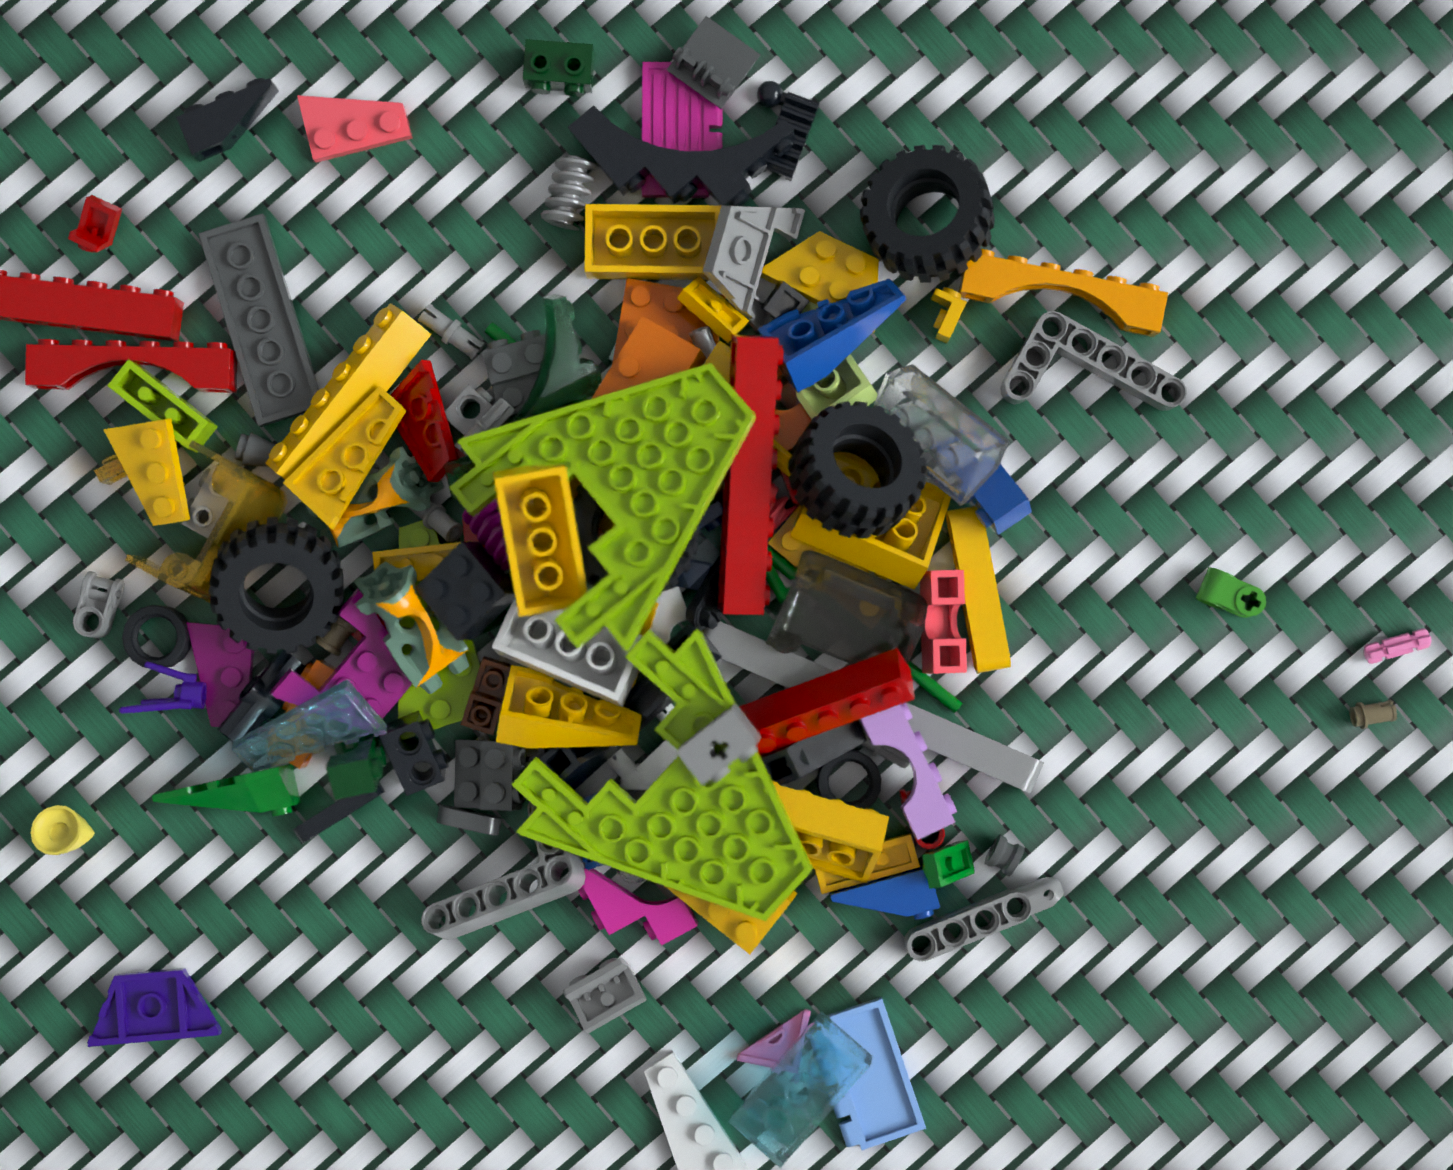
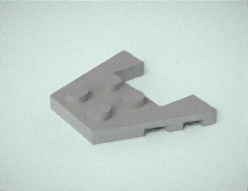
M722 205L703 272L734 308L749 320V325L759 334L757 329L774 320L773 317L760 308L765 300L756 296L773 232L788 239H797L805 210L798 208Z

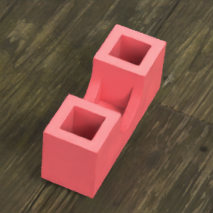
M964 570L926 571L920 580L922 673H967L966 638L960 637L957 626L958 609L960 605L965 604Z

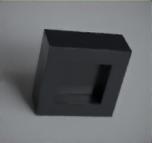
M780 280L760 308L776 319L796 309L801 314L809 300L786 282Z

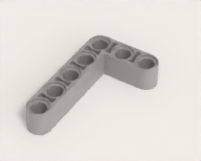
M1048 311L1034 324L1000 387L1001 395L1008 403L1020 404L1026 401L1035 391L1053 356L1057 353L1162 411H1169L1179 406L1187 395V388L1179 378L1056 311ZM1043 322H1054L1058 327L1057 336H1047L1042 329ZM1074 337H1080L1086 341L1087 351L1085 353H1079L1074 350L1072 346ZM1035 350L1039 352L1042 357L1041 365H1030L1026 360L1027 351ZM1109 353L1115 357L1117 361L1115 369L1110 370L1103 365V354ZM1133 370H1140L1145 374L1146 383L1144 386L1136 385L1131 378ZM1018 379L1025 384L1026 391L1024 395L1018 396L1011 392L1009 386L1011 380ZM1163 386H1169L1174 390V402H1167L1161 396Z
M529 801L528 816L530 817L537 807ZM535 840L540 862L431 904L422 914V926L430 934L442 939L451 940L574 893L583 886L585 881V871L581 856L558 848L552 849V846ZM569 867L568 876L561 881V873ZM538 879L537 888L530 893L531 884ZM507 891V898L500 905V897ZM476 904V911L472 916H469L470 908ZM446 915L445 924L439 928L440 920Z

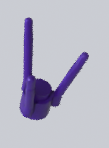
M147 661L144 664L146 668L183 680V683L176 684L174 698L143 699L140 702L141 705L120 707L119 713L192 708L204 709L207 686L205 682H197V674L183 673Z

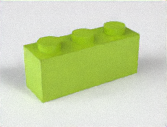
M129 359L107 385L151 421L171 418L175 440L191 451L198 453L218 428L215 423L145 368Z

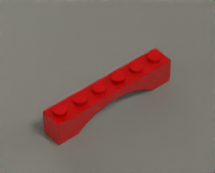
M38 339V345L26 344L25 385L34 389L70 390L83 379L105 369L123 366L129 359L139 365L154 366L171 371L201 392L237 393V357L235 351L227 348L228 344L220 342H208L207 348H194V343L173 342V347H160V342L140 341L139 347L127 346V342L118 340H107L105 346H93V341L72 340V345H59V340Z

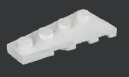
M671 1051L644 1069L678 1170H744L747 1168L744 1159L674 1051Z

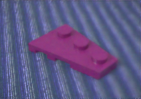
M186 622L200 682H205L207 686L205 704L210 725L212 727H219L239 702L238 698L241 691L252 680L254 651L246 648V641L241 640L240 643H236L229 637L230 628L222 630L219 625Z

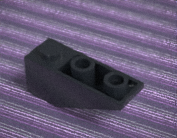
M264 78L254 79L246 84V88L235 93L233 91L223 92L217 95L215 101L204 106L202 104H195L186 108L184 114L176 118L191 154L201 162L230 150L279 92L274 82L270 78L266 80Z
M856 720L760 755L771 780L784 785L804 777L863 744L867 739L859 721Z

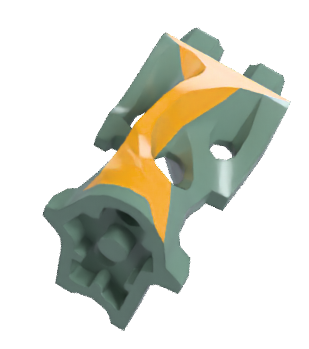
M399 447L391 453L390 462L387 466L377 473L367 474L334 530L327 527L320 531L319 536L325 535L331 542V546L337 545L338 548L362 541L395 523L393 518L387 515L386 509L401 506L412 508L415 511H424L430 508V496L444 489V484L442 480L439 482H429L416 459L408 456L403 447ZM377 485H378V495H377V498L375 499L376 488H377ZM307 507L309 514L314 519L319 518L312 510H310ZM369 514L376 515V523L367 525Z
M385 561L371 574L354 580V583L364 595L355 605L359 611L366 615L377 613L382 618L388 631V635L382 640L401 672L415 688L421 686L428 694H432L443 684L437 675L440 670L447 666L455 675L460 674L469 667L465 652L469 649L463 640L455 639L429 606L425 609L423 608L415 590L417 574L413 566L408 565L403 568H396ZM410 616L415 620L414 625L411 628L402 627L399 625L400 619ZM430 617H435L439 622L437 631H435ZM404 644H410L412 647V651L408 655L402 653L401 649Z

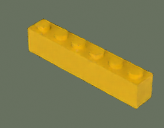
M391 303L387 308L380 310L374 318L373 326L366 335H362L356 340L351 354L345 361L335 367L330 381L324 388L314 394L309 408L303 415L298 416L293 421L290 432L282 442L277 443L269 453V459L265 464L286 480L379 386L386 392L389 390L431 336V333L403 310Z

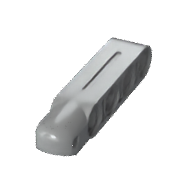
M1054 877L1041 878L1016 889H1007L911 928L905 934L904 946L909 955L917 961L922 962L933 959L1027 920L1030 915L1053 907L1063 896L1064 890L1060 881ZM1049 890L1048 895L1044 896L1045 891ZM1014 897L1021 898L1023 901L1021 911L1017 914H1009L1007 912L1008 901ZM981 910H988L992 915L991 922L984 927L977 926L975 924L977 913ZM949 923H958L960 925V934L955 939H946L943 935L944 928ZM921 935L928 937L929 946L926 950L916 952L912 949L911 945L914 938Z

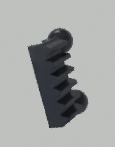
M765 81L757 90L759 103L767 108L781 105L782 108L776 125L785 119L793 128L795 139L792 140L793 145L785 154L780 157L774 155L766 162L767 167L764 172L768 170L786 177V180L792 181L820 103L791 92L785 93L777 82Z

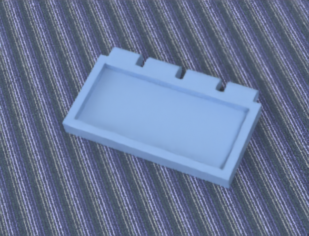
M882 997L817 1018L819 1025L808 1029L807 1032L814 1053L826 1050L829 1052L828 1055L819 1057L817 1061L826 1086L839 1082V1087L828 1091L836 1118L848 1115L851 1117V1119L839 1123L846 1147L860 1144L861 1150H865L926 1129Z

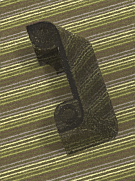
M807 550L803 551L769 631L766 644L772 646L776 651L785 654L798 651L801 644L849 664H855L897 648L908 664L925 629L928 604L924 597L912 590L821 553Z

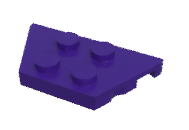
M186 968L122 973L115 975L112 979L107 999L102 1004L98 1014L99 1019L93 1034L89 1036L87 1045L88 1047L219 1036L222 1033V1029Z

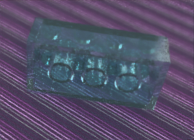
M821 1011L737 1106L728 1122L781 1168L867 1071L873 1056Z

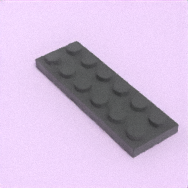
M262 213L198 233L258 426L263 427L304 414L311 405L312 397L320 389L266 216Z

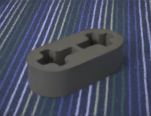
M439 805L436 822L479 833L499 835L502 818L464 808Z

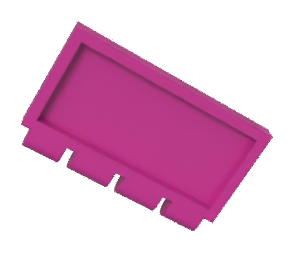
M642 62V141L658 147L680 151H713L722 149V133L709 132V129L722 128L723 108H718L669 73L667 69L672 62ZM648 175L645 178V184L642 186V198H668L652 177ZM700 183L696 186L698 188L697 192L691 197L709 198V193Z

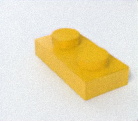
M699 276L686 286L677 297L686 306L688 311L700 318L717 336L727 343L731 341V335H737L749 322L744 315L737 311Z

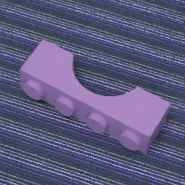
M903 703L859 720L871 745L894 747L908 759L913 771V786L910 795L900 808L914 837L919 840L955 823L952 814L956 813L957 810L948 793L942 795L937 784L942 781L940 773L934 762L927 763L923 751L927 750V746L919 731L913 733L908 723V720L913 717L907 704Z

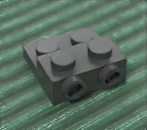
M540 330L523 333L520 335L522 341L508 344L507 339L493 341L488 344L489 350L482 351L496 401L502 398L515 410L510 418L567 402L550 337L548 334L541 335Z
M455 740L454 808L502 811L522 809V803H524L526 797L514 788L512 783L520 776L526 766L527 754L525 749L519 746L497 743L496 740Z

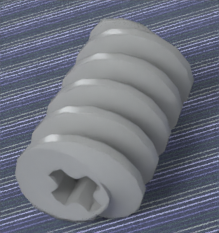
M563 155L564 158H558L555 161V166L560 171L553 172L551 176L552 180L557 184H551L548 187V192L554 197H548L544 202L550 210H544L541 213V218L551 225L579 231L573 223L584 221L585 218L577 213V209L585 208V204H587L580 197L591 195L592 193L583 185L584 183L595 181V178L587 174V170H596L598 165L581 157Z

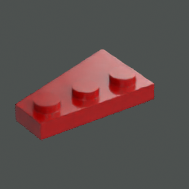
M421 360L391 393V396L406 410V413L396 427L428 481L439 482L459 460L432 363L430 360Z

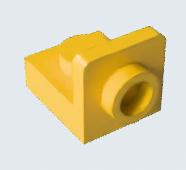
M944 287L943 290L936 288L931 298L932 301L949 308L948 311L941 308L933 326L939 329L935 339L944 343H948L967 303L961 299L962 295L959 292Z

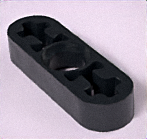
M379 782L375 792L340 799L293 829L300 843L304 844L386 791Z

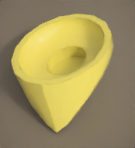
M60 805L48 807L40 812L33 821L30 832L35 847L47 855H61L76 850L88 842L95 834L92 827L83 817L67 806Z

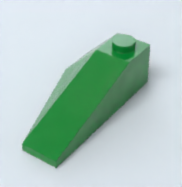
M292 764L152 795L153 802L258 813L271 811L272 817L291 813V806L301 803Z

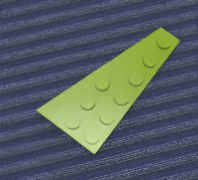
M423 520L399 528V549L441 544L438 533L434 529L426 528ZM417 592L419 601L425 609L428 606V604ZM405 616L400 619L399 625L411 628L415 620L410 616ZM430 617L435 631H437L439 622L435 617ZM473 639L463 640L469 649L465 652L469 667L460 674L455 675L447 666L440 670L437 675L443 684L432 694H428L421 686L415 688L412 684L398 700V719L419 711L423 720L429 719L434 730L462 721L481 664ZM404 644L401 649L404 655L410 654L412 651L411 645ZM404 732L400 735L403 740L417 736L413 732Z

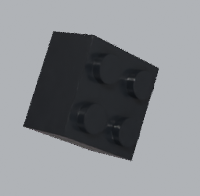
M461 541L415 587V590L456 640L475 639L515 600L511 579L503 570H500L501 567L493 561L492 556L487 553L482 544L473 541Z

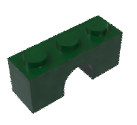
M378 726L373 731L362 728L337 734L334 743L337 755L330 756L326 766L335 800L377 790L379 779L383 778L382 768L386 766L387 755L379 737Z

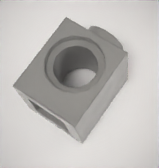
M468 385L445 410L447 420L465 435L476 424L474 420H480L492 407L491 404L495 399L481 386L475 391ZM470 402H477L480 405L479 415L473 419L465 418L463 413L465 406Z

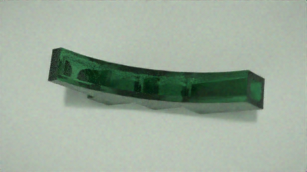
M554 294L543 297L546 320L543 358L538 377L526 402L510 423L563 408L562 404L591 397L602 382L601 372L597 364H594L593 360L583 357L579 358V354L582 353V346L578 335L574 334L572 321L575 320V313L571 302L567 301L566 296ZM468 455L444 464L449 487L476 466ZM450 490L451 497L459 501L458 498L454 495V493Z

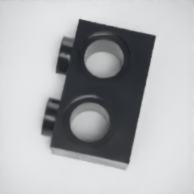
M416 711L381 725L379 737L406 796L445 781V771L449 767L444 751L442 749L437 750L432 741L435 738V732L429 719L423 720L420 712ZM404 732H413L417 735L418 739L414 742H406L400 735ZM418 762H426L432 768L426 772H421L415 769L414 765Z

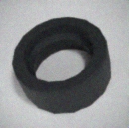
M161 605L142 607L134 612L124 625L122 635L124 650L130 659L141 667L146 668L144 664L147 661L168 668L173 667L185 658L191 648L189 631L186 624L188 621L182 613L172 607ZM155 617L165 618L170 621L177 633L175 647L170 653L162 657H153L146 654L139 646L138 641L139 629L143 623Z
M850 750L819 768L816 785L820 797L830 800L838 799L831 792L829 776L838 764L846 761L855 762L866 770L869 785L866 793L860 799L852 802H843L861 809H868L875 803L881 792L882 778L878 766L868 755L858 750Z

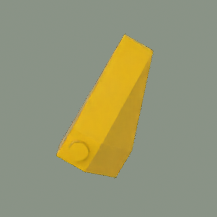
M511 665L500 712L496 742L529 749L637 745L642 715L603 699L598 701L583 694V691L578 688L565 686L555 681L554 678L531 668Z

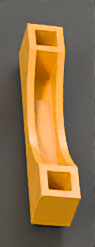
M981 249L983 255L977 262L970 260L966 263L968 269L961 276L958 290L962 295L961 298L992 303L1004 296L1025 290L1047 289L1062 291L1079 296L1097 306L1113 320L1121 331L1155 337L1161 332L1168 292L1159 291L1160 286L1155 284L1140 283L1139 286L1126 284V279L1117 276H1107L1106 280L1093 277L1094 273L1088 270L1074 269L1073 273L1061 271V266L1054 263L1042 262L1040 266L1027 264L1028 259L1020 256H1008L1007 259L994 257L995 253L986 249Z

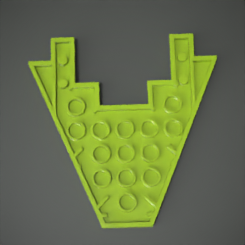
M709 363L461 438L457 442L476 466L449 488L470 515L474 517L497 498L492 472L527 465H565L568 483L576 477L616 526L588 547L609 575L554 620L578 649L607 627L627 652L632 647L756 417L716 368Z
M698 628L677 652L649 629L625 656L677 703L654 729L676 750L681 744L735 704L705 638ZM716 741L713 749L716 753L721 750L725 752L728 744L726 741L721 744ZM758 751L744 762L737 758L727 767L731 771L715 784L710 779L703 785L699 783L682 759L677 756L637 801L610 778L593 799L587 803L537 757L512 783L514 788L537 807L532 815L516 831L518 834L766 921L813 869Z

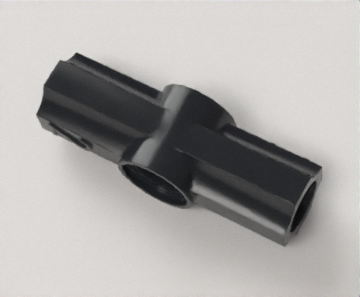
M280 649L260 676H255L244 687L239 695V702L217 730L230 741L243 748L264 720L270 719L284 702L272 696L270 691L290 668L300 675L305 669L302 662L293 655L287 654L284 649Z

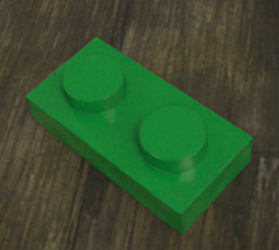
M968 840L957 841L922 855L924 861L923 871L928 880L929 889L941 888L975 873Z

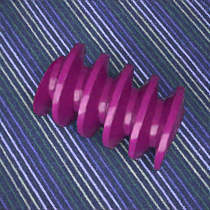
M498 500L492 501L474 517L465 509L462 515L464 522L470 525V530L473 534L477 535L478 541L485 545V550L493 556V561L501 566L500 570H509L510 566Z

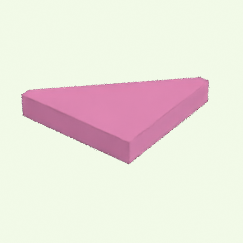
M804 1009L738 1053L737 1061L798 1073L811 1011Z

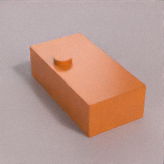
M642 315L591 399L702 366L706 356L698 347Z

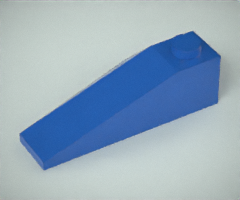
M886 279L850 291L846 299L834 303H829V300L826 299L817 302L818 308L801 314L798 309L787 312L757 330L760 336L779 338V345H783L784 357L782 366L778 367L798 393L828 376L906 301V297L890 279Z

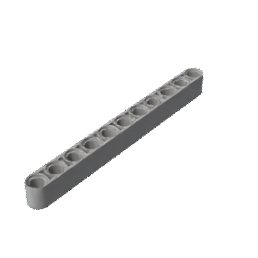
M721 621L717 622L718 626L714 629L706 627L701 630L723 656L720 659L787 688L833 672L829 668ZM906 702L913 717L908 720V723L913 733L920 732L927 749L1031 794L1044 762Z

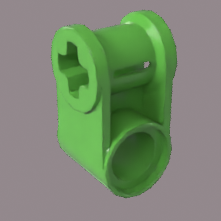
M1208 567L1195 598L1208 606L1227 611L1242 618L1256 616L1266 606V596L1261 589L1241 581L1227 572ZM1251 595L1250 601L1254 603V607L1244 609L1245 602L1241 601V597Z

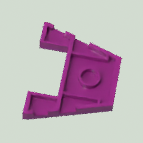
M356 589L337 613L364 634L360 641L319 689L290 668L270 693L277 699L373 731L412 683L401 672L382 640L388 635V632L375 613L366 615L356 607L355 603L364 596L359 589Z

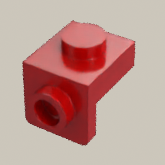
M94 195L86 197L78 228L69 232L68 239L77 243L80 249L93 253L111 246L122 208Z

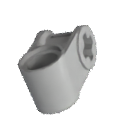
M88 571L81 585L80 598L73 617V626L78 634L90 638H102L110 633L124 592L125 584L123 579L117 578L113 581L98 577L95 572ZM98 588L107 589V592L98 591ZM92 614H96L99 618V625L94 631H90L87 627V620Z

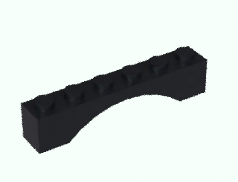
M687 624L666 644L677 652L697 628ZM701 631L715 662H717L723 656L704 632ZM643 675L631 688L623 707L642 715L640 732L674 700L646 675ZM623 746L550 748L539 760L575 790Z

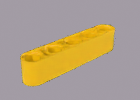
M976 506L947 511L946 521L955 570H964L965 604H962L972 660L975 671L978 674L1010 668L1011 660L987 531L975 514V511L978 509Z

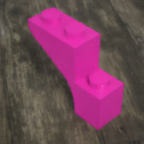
M584 868L585 881L578 892L583 900L590 899L595 909L591 912V915L599 930L605 928L608 935L646 916L647 921L643 922V925L652 941L658 939L662 946L698 926V921L690 906L677 896L661 901L645 900L596 869L587 870Z

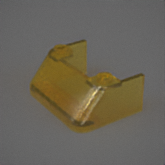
M192 440L189 445L191 448L219 462L212 475V486L218 494L229 499L226 507L196 559L183 553H174L169 555L162 565L159 566L145 557L128 554L125 561L170 586L210 603L209 584L214 558H217L218 549L224 541L229 542L230 534L238 528L245 532L249 522L258 520L259 524L262 525L267 524V517H278L279 520L286 508L287 496L280 486L208 446Z

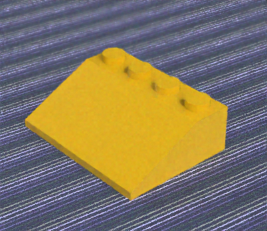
M834 452V458L839 469L848 479L863 487L881 488L876 472L864 459L847 452ZM926 481L924 489L920 492L921 496L894 528H889L882 535L873 536L872 534L869 538L862 539L856 538V534H852L849 538L838 535L839 531L835 529L831 531L821 527L823 523L816 518L812 520L806 514L807 508L802 505L790 536L915 590L929 567L953 493Z

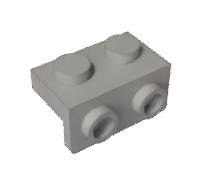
M622 957L606 960L599 966V970L588 976L581 975L573 979L569 983V987L563 990L564 996L571 1002L586 1033L594 1031L647 1000L630 965Z

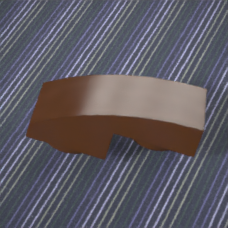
M487 656L482 658L461 725L494 735L500 718L511 664Z

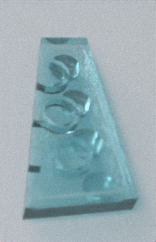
M346 679L233 741L232 751L252 772L294 761L295 756L308 752L315 755L325 752L326 747L342 742L345 745L359 742V737L374 733L375 737L386 734L387 724L349 680Z

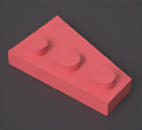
M297 95L312 158L315 163L412 139L403 103Z

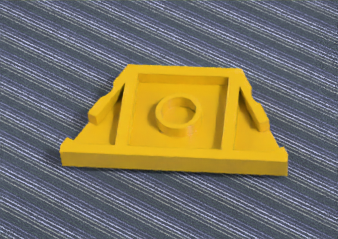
M819 231L765 265L760 278L775 285L780 280L784 281L816 305H818L817 302L826 299L829 300V303H834L846 299L850 291L877 283L879 259Z

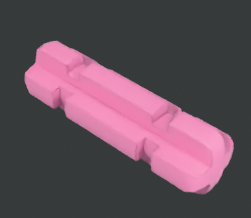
M1422 628L1412 631V635L1405 633L1381 640L1382 644L1373 642L1364 646V656L1368 663L1373 664L1383 661L1382 657L1391 659L1411 653L1413 648H1416V650L1429 648L1431 646V636L1427 629Z

